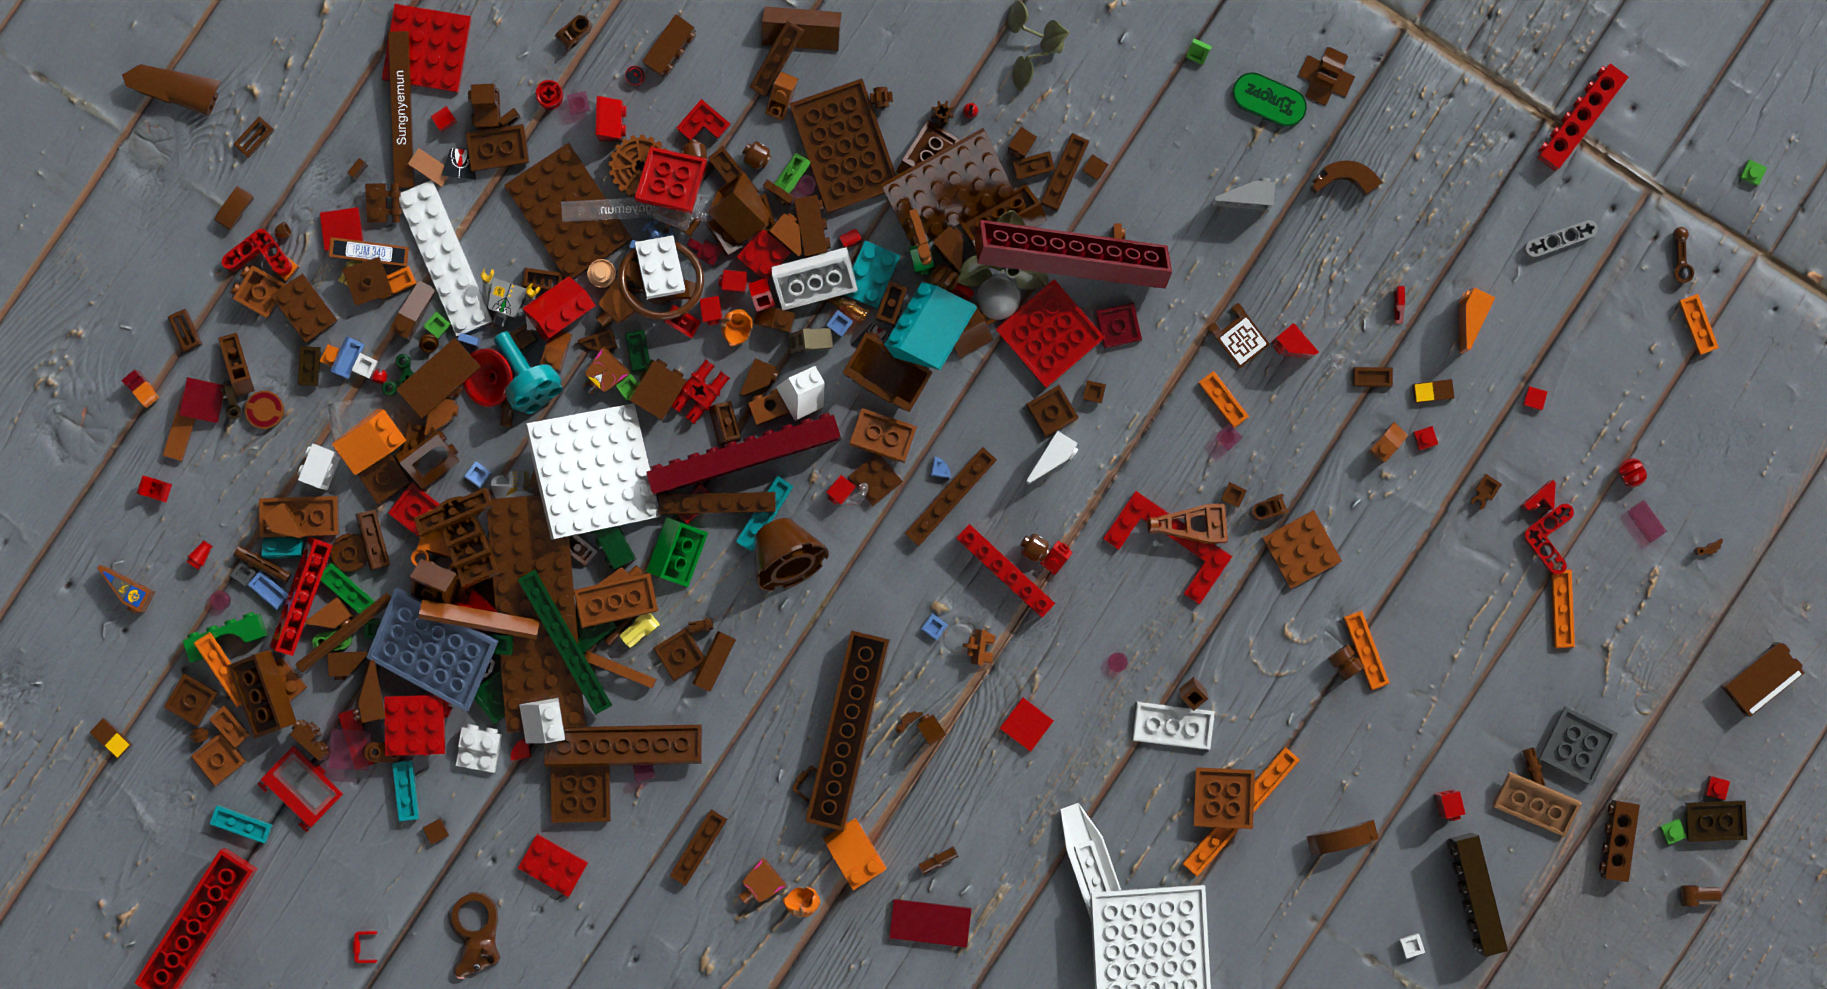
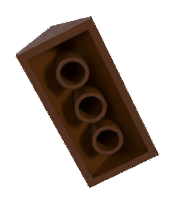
M765 6L762 19V45L773 46L786 21L790 20L805 30L795 48L839 51L842 13Z

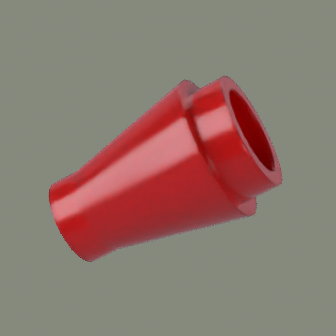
M203 540L187 556L186 562L200 570L201 567H204L213 546Z

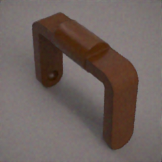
M812 765L798 775L797 781L793 785V790L807 802H809V799L796 788L799 784L803 783L812 769L817 773L818 769Z

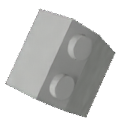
M1259 178V181H1253L1215 196L1211 206L1269 211L1274 205L1275 182H1271L1269 178Z

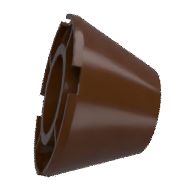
M780 518L771 521L760 528L754 536L756 583L764 591H775L774 588L781 586L787 589L805 581L823 567L822 561L829 557L827 547L790 518Z

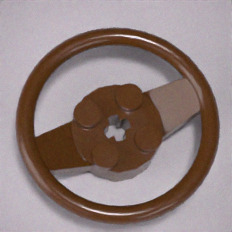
M675 241L676 250L685 255L692 263L696 273V283L683 279L685 285L684 293L647 299L659 305H664L674 299L689 300L682 307L670 312L650 311L641 307L633 300L627 289L626 278L641 287L643 294L646 296L639 264L632 261L637 256L635 247L623 259L618 273V285L623 299L636 313L654 320H670L684 315L698 302L704 287L703 269L695 254L681 243Z

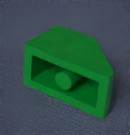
M915 245L909 247V254L915 274L920 273V276L932 273L931 270L934 269L933 260L930 264L923 265L920 262L918 247Z

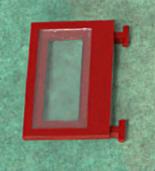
M292 746L261 778L264 783L261 784L259 782L257 784L265 793L268 791L266 789L268 786L305 822L304 824L300 822L298 825L306 833L309 831L307 827L312 828L344 794L324 775L326 771L319 764L315 766L295 746Z

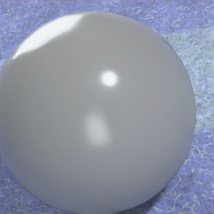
M1002 276L991 277L979 287L977 304L985 316L994 320L1006 319L1018 309L1020 292L1016 284L1010 279Z

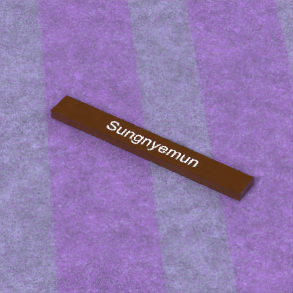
M388 32L394 183H399V188L415 187L414 168L408 165L414 155L409 32Z

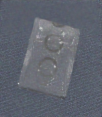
M391 397L328 404L332 441H336L376 409H384L394 422Z

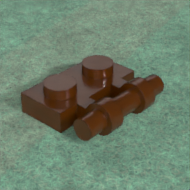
M366 183L367 223L388 222L387 215H392L393 222H400L402 208L399 205V197H401L399 183H391V191H386V183ZM387 197H391L392 208H387Z

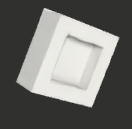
M359 353L352 371L371 379L372 373L375 371L379 361Z
M1419 933L1399 939L1406 959L1425 953Z

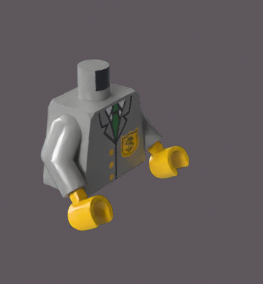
M484 268L481 278L483 279L482 292L485 304L489 310L496 312L493 323L504 327L507 316L516 319L525 314L522 308L535 300L540 287L533 291V283L527 288H523L493 278L492 281L494 270H491L490 275H487Z

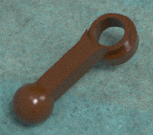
M1678 227L1673 232L1677 251V264L1673 274L1674 278L1680 283L1690 282L1694 277L1693 267L1687 264L1686 240L1689 237V232L1684 227ZM1681 268H1685L1688 271L1685 279L1680 278L1678 275Z

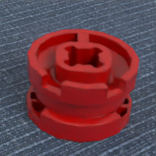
M554 80L542 81L537 86L535 93L541 107L549 110L560 106L564 96L561 86Z

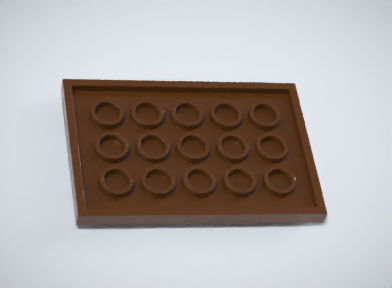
M862 78L789 103L805 151L811 162L810 165L827 214L885 194L880 184L895 177L896 173Z
M984 128L880 184L911 246L915 245L913 235H916L915 230H910L907 219L911 218L910 210L916 209L918 211L926 239L929 241L940 235L949 226L953 228L1015 193Z
M569 142L504 185L565 278L568 276L572 279L576 278L588 270L592 262L606 258L633 240L617 214H615V211L613 214H610L612 213L611 205Z

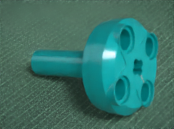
M502 332L494 338V343L516 376L505 391V396L512 409L532 414L562 392L561 378L552 366L538 365L531 368L509 332Z

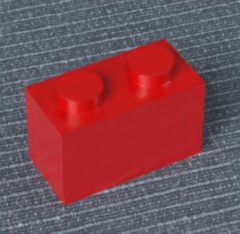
M1452 789L1434 793L1440 817L1449 821L1461 819V815H1466L1460 791Z

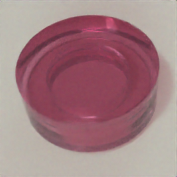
M216 591L210 597V604L216 610H224L231 603L230 595L225 591Z
M1113 653L1108 658V666L1114 672H1121L1127 667V658L1122 653Z

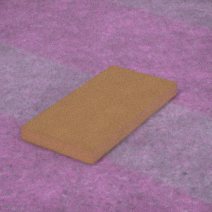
M1509 771L1492 806L1565 837L1582 802Z

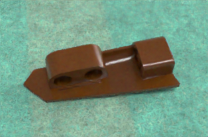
M142 64L122 74L125 86L163 102L174 103L207 116L214 109L218 98L216 91L221 83L220 80Z

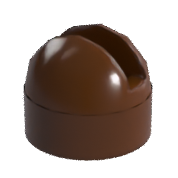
M286 222L280 223L275 228V235L278 238L285 239L292 235Z

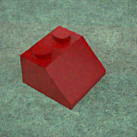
M597 96L596 136L599 141L622 142L623 136L626 137L627 127L623 125V117H627V106H624L622 100Z
M1295 323L1291 324L1271 341L1274 344L1272 348L1279 355L1312 358L1319 353Z

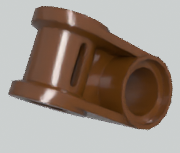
M577 15L555 34V38L560 39L566 46L565 49L570 51L590 33L592 24L587 17ZM586 21L584 29L580 30L577 28L579 22Z
M1283 493L1254 504L1250 508V516L1256 521H1261L1289 512L1282 498L1284 496ZM1258 506L1264 509L1262 517L1257 516L1255 512Z

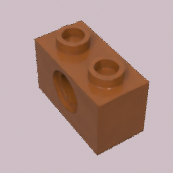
M777 389L770 391V395L765 397L762 394L751 398L752 402H749L757 426L791 414ZM768 401L776 403L773 411L765 409V404Z

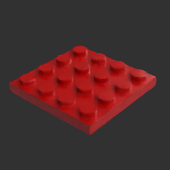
M400 4L394 5L390 32H409L411 85L459 93L472 20L471 16ZM388 39L382 80L390 82Z
M1055 279L996 328L997 333L1045 388L1050 386L1105 338Z

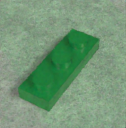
M330 563L323 571L321 581L359 614L375 602L372 597L333 563Z

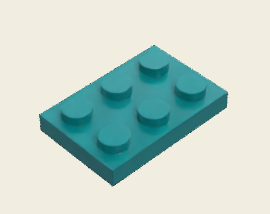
M865 240L853 267L858 291L844 295L878 310L901 256Z

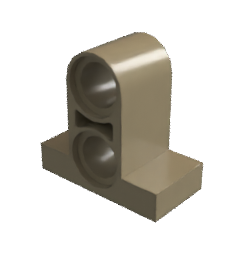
M808 328L788 334L791 354L833 348L830 328L812 330Z

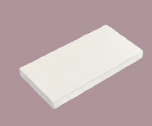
M1137 702L1132 741L1210 750L1215 711L1200 709L1193 711L1191 708Z

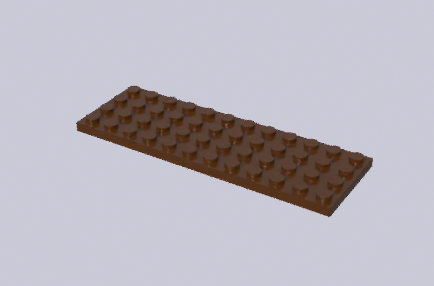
M541 494L492 498L494 507L487 510L490 548L500 571V574L493 576L497 613L540 620L536 639L513 635L512 655L500 654L507 733L524 731L519 704L559 698L563 728L585 726L583 693L518 581L519 577L534 569L537 571L578 643L569 536L551 540Z

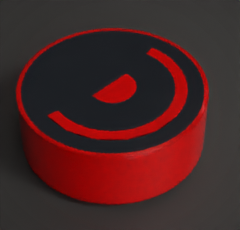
M631 66L626 70L625 77L630 85L638 86L644 82L645 73L641 67Z

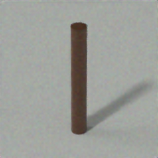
M637 616L624 619L606 638L605 642L611 646Z

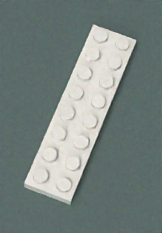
M430 180L402 192L401 197H399V203L456 337H459L461 333L467 334L492 323L491 315L434 182Z

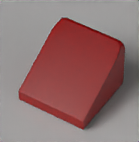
M447 106L430 116L441 133L457 123V120Z
M857 229L839 236L843 247H847V249L862 242Z
M960 283L950 291V293L966 301H969L975 294L968 286Z

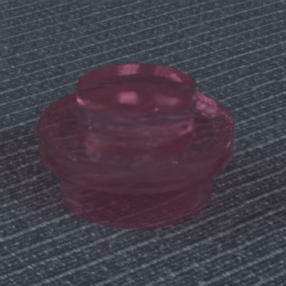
M810 175L802 176L798 181L799 191L806 195L815 192L817 188L815 178Z

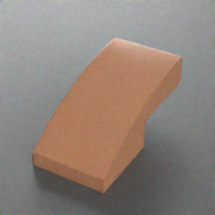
M420 148L417 149L408 163L409 166L441 187L449 177L442 176L445 165Z

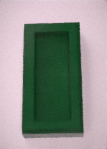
M645 330L625 333L632 372L645 370L650 361Z

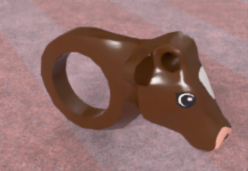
M470 892L457 901L452 913H448L452 930L464 941L460 960L454 967V974L460 979H465L474 972L496 965L500 960L495 942L498 924L496 904L484 893ZM473 900L484 904L489 915L488 922L484 928L475 931L465 928L459 918V912L463 904Z

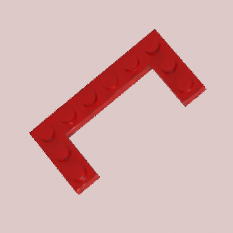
M1135 491L1103 540L1119 550L1140 519L1148 522V518L1160 517L1170 513ZM1178 519L1171 520L1174 530H1185L1183 522ZM1166 535L1205 561L1183 593L1200 605L1233 556L1215 544H1206Z

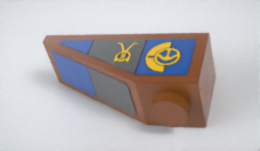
M98 565L97 569L120 601L128 606L127 610L138 614V612L145 613L155 591L104 565Z

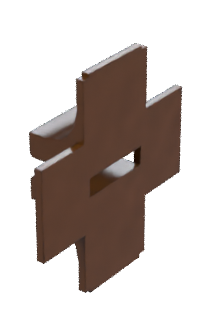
M1327 47L1321 61L1307 55L1298 75L1311 82L1305 95L1306 98L1322 105H1327L1332 92L1344 97L1347 96L1355 78L1354 75L1343 71L1348 59L1347 54Z

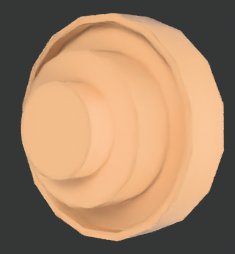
M596 260L588 268V279L595 287L607 288L616 279V269L607 260Z

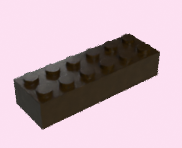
M1468 833L1449 838L1448 850L1450 855L1454 857L1455 862L1452 863L1455 874H1458L1460 880L1457 882L1459 892L1463 893L1464 896L1462 906L1464 912H1468L1469 920H1467V926L1469 931L1473 932L1474 939H1472V945L1474 950H1477L1479 954L1485 957L1507 952L1508 948L1479 835Z

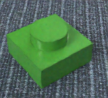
M1194 38L1186 58L1203 65L1212 46Z
M1749 159L1740 178L1758 186L1767 167Z
M435 312L424 325L438 339L451 326L438 312Z
M629 373L628 376L615 384L626 401L637 381Z
M1675 819L1660 826L1668 845L1687 837L1680 819Z

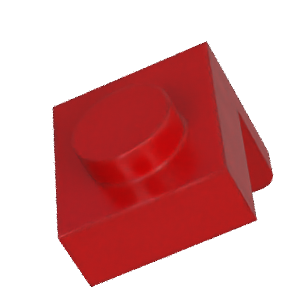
M143 475L137 494L167 503L172 484Z
M1057 541L1040 564L1056 575L1073 552L1065 543Z

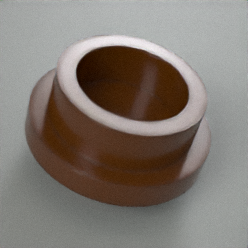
M427 334L419 340L420 348L426 353H432L438 348L439 341L434 335Z
M203 727L193 729L189 738L193 740V743L202 742L209 738L208 729H203Z

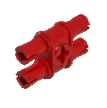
M706 359L696 372L691 373V377L684 384L681 392L672 404V407L680 413L689 399L692 400L693 398L696 400V404L685 416L694 424H696V421L704 411L709 410L718 396L720 397L721 389L730 380V377L720 371L711 385H707L705 378L715 366ZM694 387L699 388V389H701L702 387H704V388H703V391H704V393H705L706 396H704V395L702 396L701 394H699L698 396H696V395H697V391H696V389H695Z

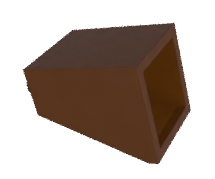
M744 172L716 191L707 211L739 244L744 240H750L757 231H763L768 226V219L771 215Z

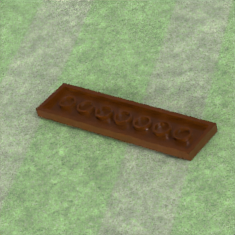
M702 724L564 728L565 740L545 743L544 752L545 767L702 764Z

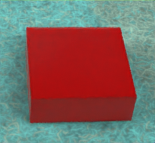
M1528 386L1523 405L1543 410L1548 391Z

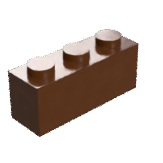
M675 14L643 59V64L662 78L665 74L669 75L674 68L672 64L676 59L679 60L685 52L684 47L687 43L691 44L695 39V27Z
M817 195L794 199L805 258L827 253L828 249H831L829 237L825 238L824 230H828L826 218H821L820 211H824L822 199L818 200Z

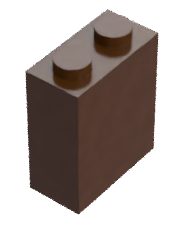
M651 359L627 399L663 420L687 380L682 378L684 374L678 370L673 369L671 371L667 369L666 366L668 364L662 360L657 359L655 361Z

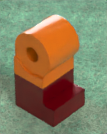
M134 369L121 380L146 408L159 399L154 388L140 371Z

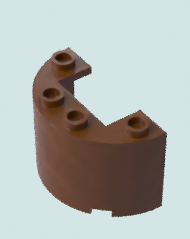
M871 331L869 334L866 332L842 374L847 378L850 377L853 379V382L892 405H897L898 408L906 412H910L933 372L929 370V367L894 358L884 345L886 342L884 341L883 343L879 340L880 336Z

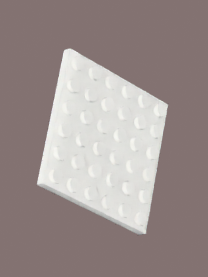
M634 403L524 425L551 540L661 517L657 497L652 493L646 471H650Z
M1205 885L1090 892L1095 989H1211Z

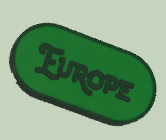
M1250 72L1243 74L1236 80L1232 89L1235 103L1239 108L1281 127H1291L1300 123L1307 111L1306 100L1299 91L1259 73Z

